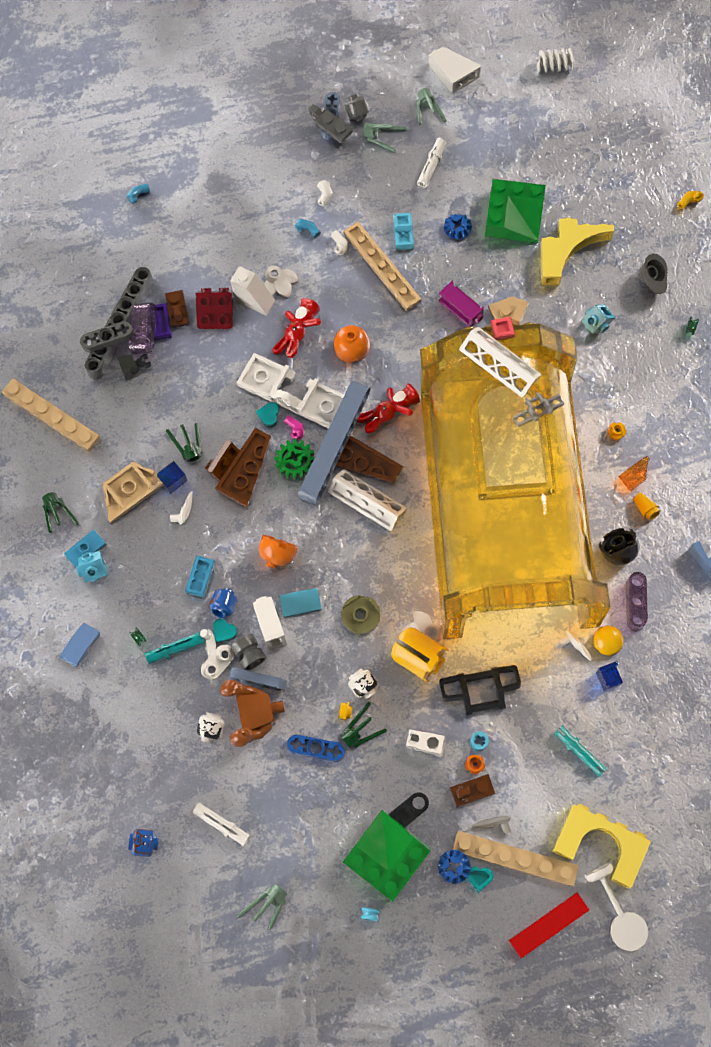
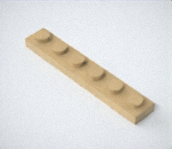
M359 222L344 230V235L406 311L421 303V297Z
M12 379L1 392L5 397L88 452L92 450L100 439L98 434L15 379Z
M457 831L453 850L462 851L466 856L569 886H574L579 866L461 831Z

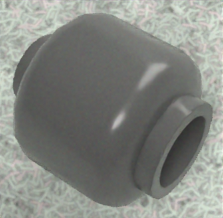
M358 94L349 96V101L345 103L348 117L351 120H355V122L368 117L367 114L370 109L364 96L358 97Z

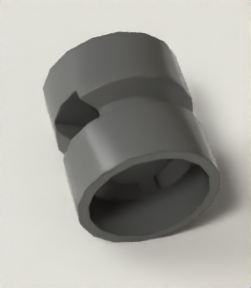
M247 634L231 645L235 656L240 657L239 663L243 670L247 671L259 666L266 660L262 649L257 648L258 642L253 634Z

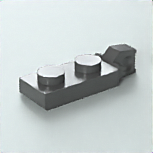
M314 104L309 108V115L313 117L316 126L338 142L343 143L353 133L352 127L328 110L320 109Z

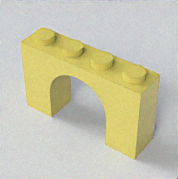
M573 804L552 852L572 861L586 833L595 830L604 831L613 837L619 851L617 862L609 880L630 889L633 886L651 841L647 840V836L641 832L635 831L633 833L627 830L628 827L622 823L616 822L614 824L608 821V817L601 813L595 815L589 812L588 807L582 804H577V806Z

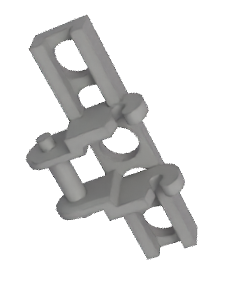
M537 392L536 396L531 399L526 397L525 405H528V409L513 416L517 427L519 428L531 421L536 422L539 417L547 413L552 414L553 410L564 406L565 402L561 399V395L558 394L550 399H543V395ZM539 400L541 404L533 407L532 403ZM553 400H559L560 403L554 405ZM540 408L542 413L536 414L535 409ZM529 413L531 417L527 418L526 414ZM523 417L524 420L521 421V422H518V421H517V418Z

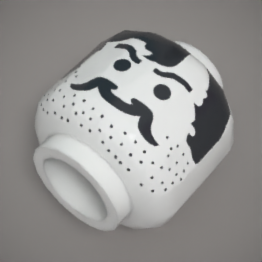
M361 668L349 677L348 686L357 698L365 696L367 699L376 693L374 688L378 685V682L369 670H362Z
M206 712V715L200 716L196 733L202 737L201 741L213 743V740L221 739L225 725L221 715Z

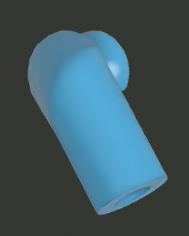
M148 183L135 186L127 193L130 203L138 201L137 195L150 192Z
M299 219L295 224V228L298 231H303L305 228L314 238L321 234L312 221Z

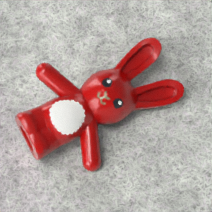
M302 298L301 305L296 310L295 315L291 311L285 312V317L291 323L286 326L283 338L273 347L272 351L274 354H280L288 346L286 355L288 358H294L298 351L299 342L305 337V328L321 324V319L314 318L320 311L319 305L314 300Z
M410 383L406 384L403 390L395 394L393 388H387L388 401H381L373 410L360 414L357 422L365 423L370 421L365 426V432L370 434L376 431L383 422L392 420L396 412L411 416L413 411L409 407L420 403L417 390Z

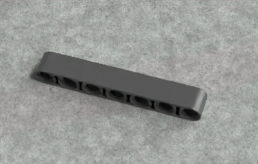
M139 267L135 270L105 327L120 321L132 324L153 285V278L147 267ZM126 328L122 329L123 334L127 333ZM105 333L102 336V339L107 341L109 337H112V335L110 333ZM122 342L90 352L84 364L90 378L98 380L104 376Z

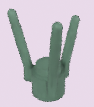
M421 89L417 93L419 99L416 100L418 124L422 123V105L423 107H430L432 113H435V107L442 120L446 122L447 119L434 96H432L430 89Z
M366 122L363 136L367 137V141L374 142L393 152L396 151L395 148L374 138L378 137L380 129L407 130L406 127L394 126L393 124Z
M274 884L272 888L268 887L264 893L238 914V917L243 916L266 897L267 902L255 915L253 921L256 922L270 904L276 906L278 903L268 926V929H272L282 906L286 903L284 898L287 893Z

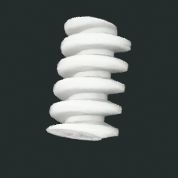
M561 48L559 52L557 49H554L553 52L548 49L546 54L543 50H540L539 55H537L538 73H540L541 68H544L545 73H547L548 67L551 68L552 72H554L555 67L558 68V71H561L562 66L567 71L569 65H571L573 70L574 56L571 48H567L566 52L564 48Z

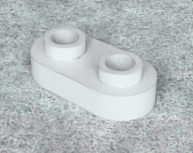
M218 646L202 664L201 673L204 678L209 680L216 679L234 658V652L230 646ZM222 651H226L228 653L227 658H222ZM209 666H213L215 668L214 673L208 672Z

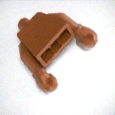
M235 680L224 681L220 687V693L225 697L237 695L236 699L242 729H238L230 735L229 740L235 747H243L253 740L262 739L275 724L274 714L285 712L283 701L271 703L269 694H266L263 690L252 686H245Z

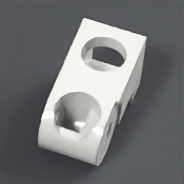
M410 730L406 747L443 757L446 738L442 735Z

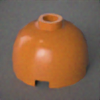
M354 325L341 328L336 333L333 341L336 356L347 363L363 360L368 355L370 349L367 333L362 328Z
M263 534L259 544V554L261 558L267 561L266 565L277 568L278 565L285 566L290 564L297 553L298 547L284 540L274 539L275 537Z

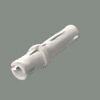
M436 139L433 149L428 154L429 158L421 176L417 181L419 187L427 188L438 162L442 159V152L447 145L445 140Z
M198 803L193 811L194 815H197L208 824L223 832L226 838L230 837L242 846H245L251 837L250 834L236 827V823H230L201 803ZM206 814L219 821V823L206 816ZM224 825L229 829L233 830L234 832H236L237 835L231 832L230 830L226 829Z

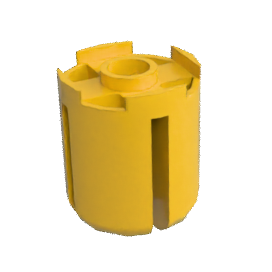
M410 627L401 632L398 638L430 659L429 662L397 642L392 646L391 656L395 662L428 683L430 681L427 678L432 672L437 674L445 661L442 656L445 650L449 652V649L416 628Z

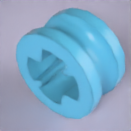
M481 731L475 732L470 739V746L476 751L484 750L489 743L488 736ZM475 737L483 738L484 741L482 743L484 745H476L474 743L476 741Z
M362 908L363 915L360 917L361 919L379 922L377 916L380 914V910Z

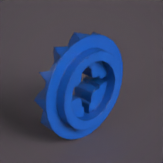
M458 212L455 215L451 214L450 217L445 219L444 231L450 238L463 239L471 233V219H468L466 214L460 215ZM461 222V227H457V228L454 230L455 224H458V223Z
M459 850L446 851L440 856L437 865L439 874L444 881L452 884L461 883L466 880L471 870L469 858ZM451 861H453L454 864L461 863V865H459V867L456 868V873L454 870L447 871V869L451 866Z

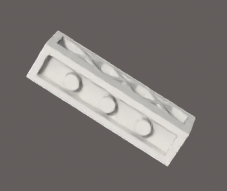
M479 327L470 331L459 349L522 398L542 375ZM471 340L477 344L478 352L473 353L466 348ZM483 354L493 356L494 364L488 365L484 361ZM499 366L509 368L510 376L504 377L500 373ZM515 378H522L527 382L523 390L516 386Z
M345 469L333 478L328 493L389 531L395 528L398 519L407 510L402 504Z

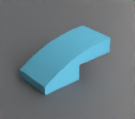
M411 213L393 214L396 250L414 249Z

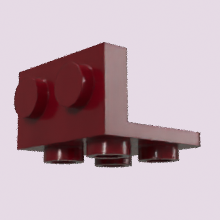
M221 287L219 291H212V288H201V291L195 293L198 329H231L233 327L232 299H234L233 291H230L229 287Z

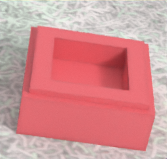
M511 317L491 320L490 324L495 340L515 337Z

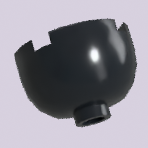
M618 528L610 531L603 537L604 541L602 544L601 542L599 543V549L609 563L616 566L626 565L638 556L640 550L639 540L632 529L625 531L624 528Z

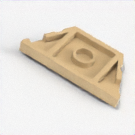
M135 462L127 465L102 484L109 522L113 524L169 483L170 479Z

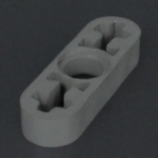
M125 321L84 334L80 338V344L86 352H93L129 340L133 336V329L130 323ZM126 328L127 333L123 334L122 329ZM105 333H110L112 337L109 340L105 341L102 339ZM88 340H91V345L87 344Z

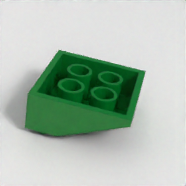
M492 179L485 237L538 243L546 185Z
M381 810L344 859L343 863L393 902L429 854L431 847L384 810Z

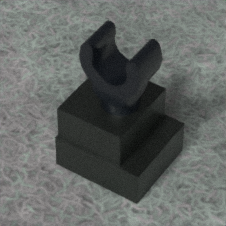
M132 354L118 358L125 380L132 379V374L138 372V367L149 368L152 366L150 361L143 362L145 359H148V354H142L136 361Z

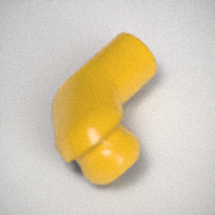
M688 191L677 203V206L680 209H685L689 203H697L703 200L704 194L701 191Z

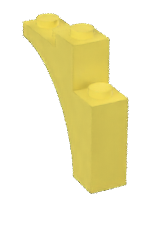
M569 217L559 219L557 227L558 238L550 236L541 240V284L560 285L562 271L568 260L585 246L600 241L612 240L614 225H578L577 219Z

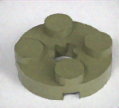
M356 595L349 598L344 603L342 609L343 625L355 635L372 632L380 622L378 604L368 596ZM357 611H360V612H364V611H365V612H366V614L364 615L365 618H364V619H361V618L357 619V618H356V616H357Z

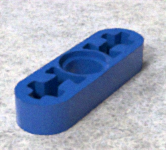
M292 735L287 741L288 749L293 754L332 762H339L345 756V749L338 742L302 735ZM298 739L300 744L306 745L305 741H309L307 752H303L305 748L300 746L295 750L291 743ZM314 743H319L322 746V750L318 754H314L310 750L311 745ZM325 745H329V750H334L335 747H338L339 751L342 752L337 754V757H333L331 752H327V756H323Z

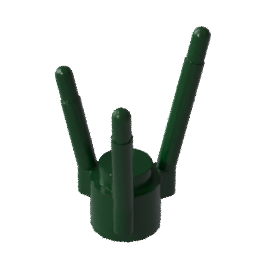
M195 423L196 445L190 442L184 425H180L187 444L184 446V450L170 430L166 429L170 439L182 454L183 460L187 459V462H194L201 458L203 451L200 443L198 423Z
M55 492L47 493L42 497L44 503L42 507L45 511L49 533L52 532L49 512L53 513L57 525H61L56 512L60 509V506L75 525H79V522L64 504L63 499L58 498Z
M367 702L349 726L343 730L344 733L340 735L349 748L352 746L357 748L361 744L387 731V729H382L358 740L361 737L358 732L372 720V717H368L356 729L353 726L366 712L371 702Z

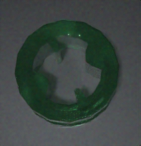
M689 317L685 333L691 332L694 335L699 319L693 320L692 317Z
M135 627V631H130L129 634L140 647L141 642H146L147 640L139 629Z

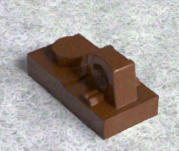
M183 290L165 293L172 328L190 325Z
M226 440L217 453L216 458L210 459L205 469L217 481H220L240 450L232 441Z
M489 774L450 787L456 807L495 795Z

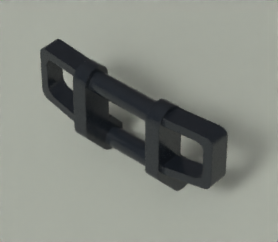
M510 665L492 667L491 670L466 675L460 673L441 678L439 686L443 701L463 700L466 716H469L479 711L495 708L500 710L506 709L504 692L519 689L521 687V680L517 666ZM513 672L516 683L502 686L499 674ZM493 678L497 700L471 705L466 682ZM459 681L462 694L447 695L444 685Z

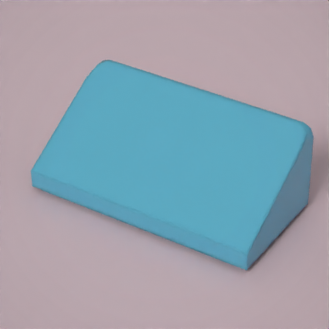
M318 588L279 596L283 617L322 610Z

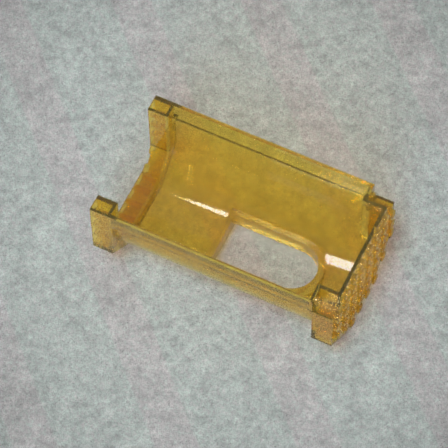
M540 323L512 324L515 337L498 340V342L542 374L527 392L531 398L535 397L537 392L543 395V399H550L560 394L561 399L565 402L564 406L553 410L552 414L547 413L538 418L546 481L543 483L487 487L478 405L487 392L506 385L459 350L470 331L475 328L466 327L420 349L421 412L443 639L462 638L466 618L471 617L472 613L478 610L481 613H485L488 611L574 605L577 606L579 628L587 629L599 628L611 608L608 584L596 581L571 391V380L577 362L575 338ZM491 325L481 328L494 338ZM471 340L466 348L473 353L478 352L477 344ZM483 354L484 361L488 365L494 364L493 356ZM499 366L500 373L504 377L510 376L509 368ZM515 378L516 386L523 390L527 382L522 378ZM539 400L534 402L536 406L541 404ZM553 400L554 405L560 403L559 400ZM537 408V414H541L542 410Z

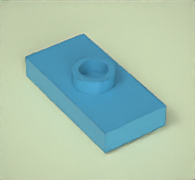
M93 529L67 550L64 555L76 568L78 566V558L83 554L99 551L107 544Z
M196 555L185 593L202 598L205 597L215 560Z

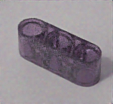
M152 302L135 304L133 307L131 322L133 336L129 339V349L134 355L149 354L153 351L157 307Z
M638 571L632 573L626 582L627 626L635 632L642 630L648 621L647 579L642 572ZM632 580H638L641 586H635ZM638 598L641 601V605L634 604L632 599ZM633 617L640 618L642 624L634 623Z

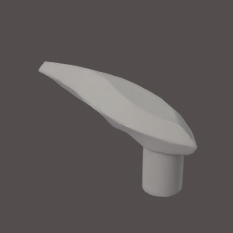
M500 816L485 819L473 824L472 828L496 827L500 825L503 833L507 834L511 832L508 824L511 818Z

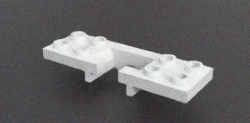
M256 353L252 355L237 381L238 387L329 429L344 394L320 384L319 380L315 378L314 380L309 379L306 385L308 391L301 401L296 396L293 397L285 391L278 390L284 379L292 382L296 375L294 371L290 370L288 365L284 367Z

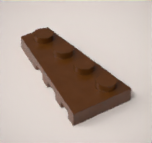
M255 427L215 487V490L248 509L272 440L271 436Z
M351 435L336 464V467L393 484L404 468L399 463Z

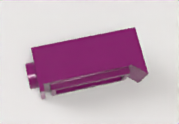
M453 280L439 292V295L442 296L439 302L470 328L482 321L484 307L480 308V305L457 286L454 287Z

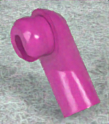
M288 415L284 423L292 427L291 437L300 440L304 435L303 424Z

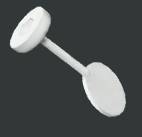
M606 863L591 870L585 875L586 879L589 882L601 880L618 913V916L614 918L611 924L610 933L612 940L623 950H638L645 944L648 938L647 924L636 913L622 912L605 879L606 876L613 872L612 864Z

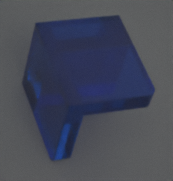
M174 461L157 473V477L170 494L188 481L185 473Z
M617 661L599 667L596 671L603 691L623 683L617 670L619 665Z

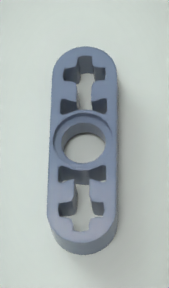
M330 92L325 96L323 108L335 114L338 118L340 96L335 92ZM332 100H335L333 107H331L330 102ZM321 129V135L324 139H333V137Z
M232 668L229 679L276 691H285L287 681L282 678L239 668Z

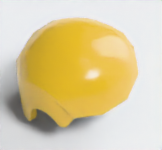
M606 625L599 627L593 635L594 646L601 654L607 656L615 655L623 647V635L614 626Z

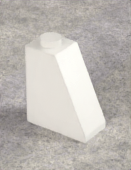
M445 47L434 50L429 54V67L452 94L480 77L481 66L478 63Z
M239 266L230 281L235 302L267 316L275 303V299L255 273Z
M267 596L258 598L253 603L268 650L287 645L272 598H267Z

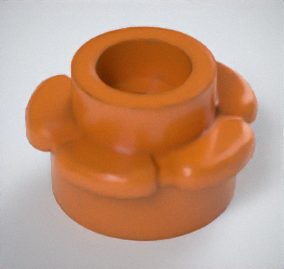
M470 755L467 758V762H465V768L471 774H479L480 771L482 772L485 769L484 759L480 755Z

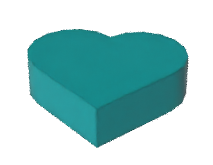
M270 402L257 410L256 414L265 426L273 427L277 423L279 408L276 403Z
M222 618L214 621L213 630L216 643L232 640L237 636V629L233 624H227V621Z
M474 866L471 867L467 880L479 893L493 880L494 876L489 868L479 869Z

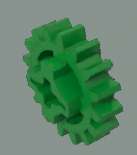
M294 439L293 443L287 440L286 446L280 445L281 451L276 450L277 456L274 457L277 463L275 464L276 469H280V475L286 473V479H289L290 476H293L294 480H296L297 476L304 479L303 474L308 473L314 461V450H310L309 444L304 446L303 440L300 443H297L296 439Z

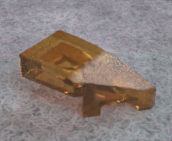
M645 456L618 476L630 492L642 484L648 477L647 472L650 460L648 456Z

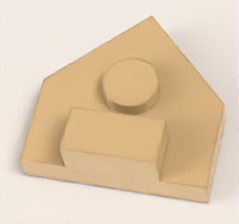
M511 296L488 305V309L494 320L511 317L516 336L529 302Z

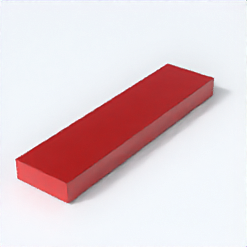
M576 892L508 941L521 959L589 911V908L578 892Z

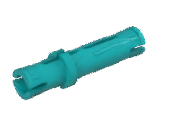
M199 631L167 645L161 644V647L145 652L148 664H151L163 658L169 659V656L203 644L204 641Z
M562 725L559 729L565 735L563 736L558 730L554 735L567 745L566 748L568 750L571 749L597 777H600L602 773L597 769V766L603 772L606 771L607 767L579 742L580 739L578 737L575 738Z

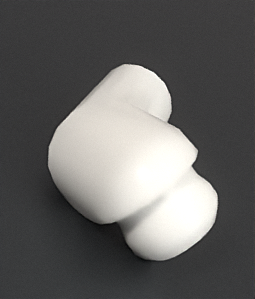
M323 180L317 185L322 192L318 204L325 207L332 196L330 184Z
M336 230L331 234V237L337 242L334 250L338 255H343L347 251L348 241Z

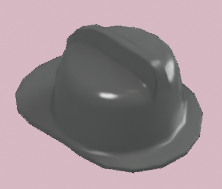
M650 254L640 267V279L654 293H665L668 285L667 264L659 254Z

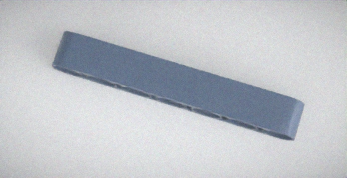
M355 381L350 383L299 490V498L315 505L318 504L368 399L370 387Z

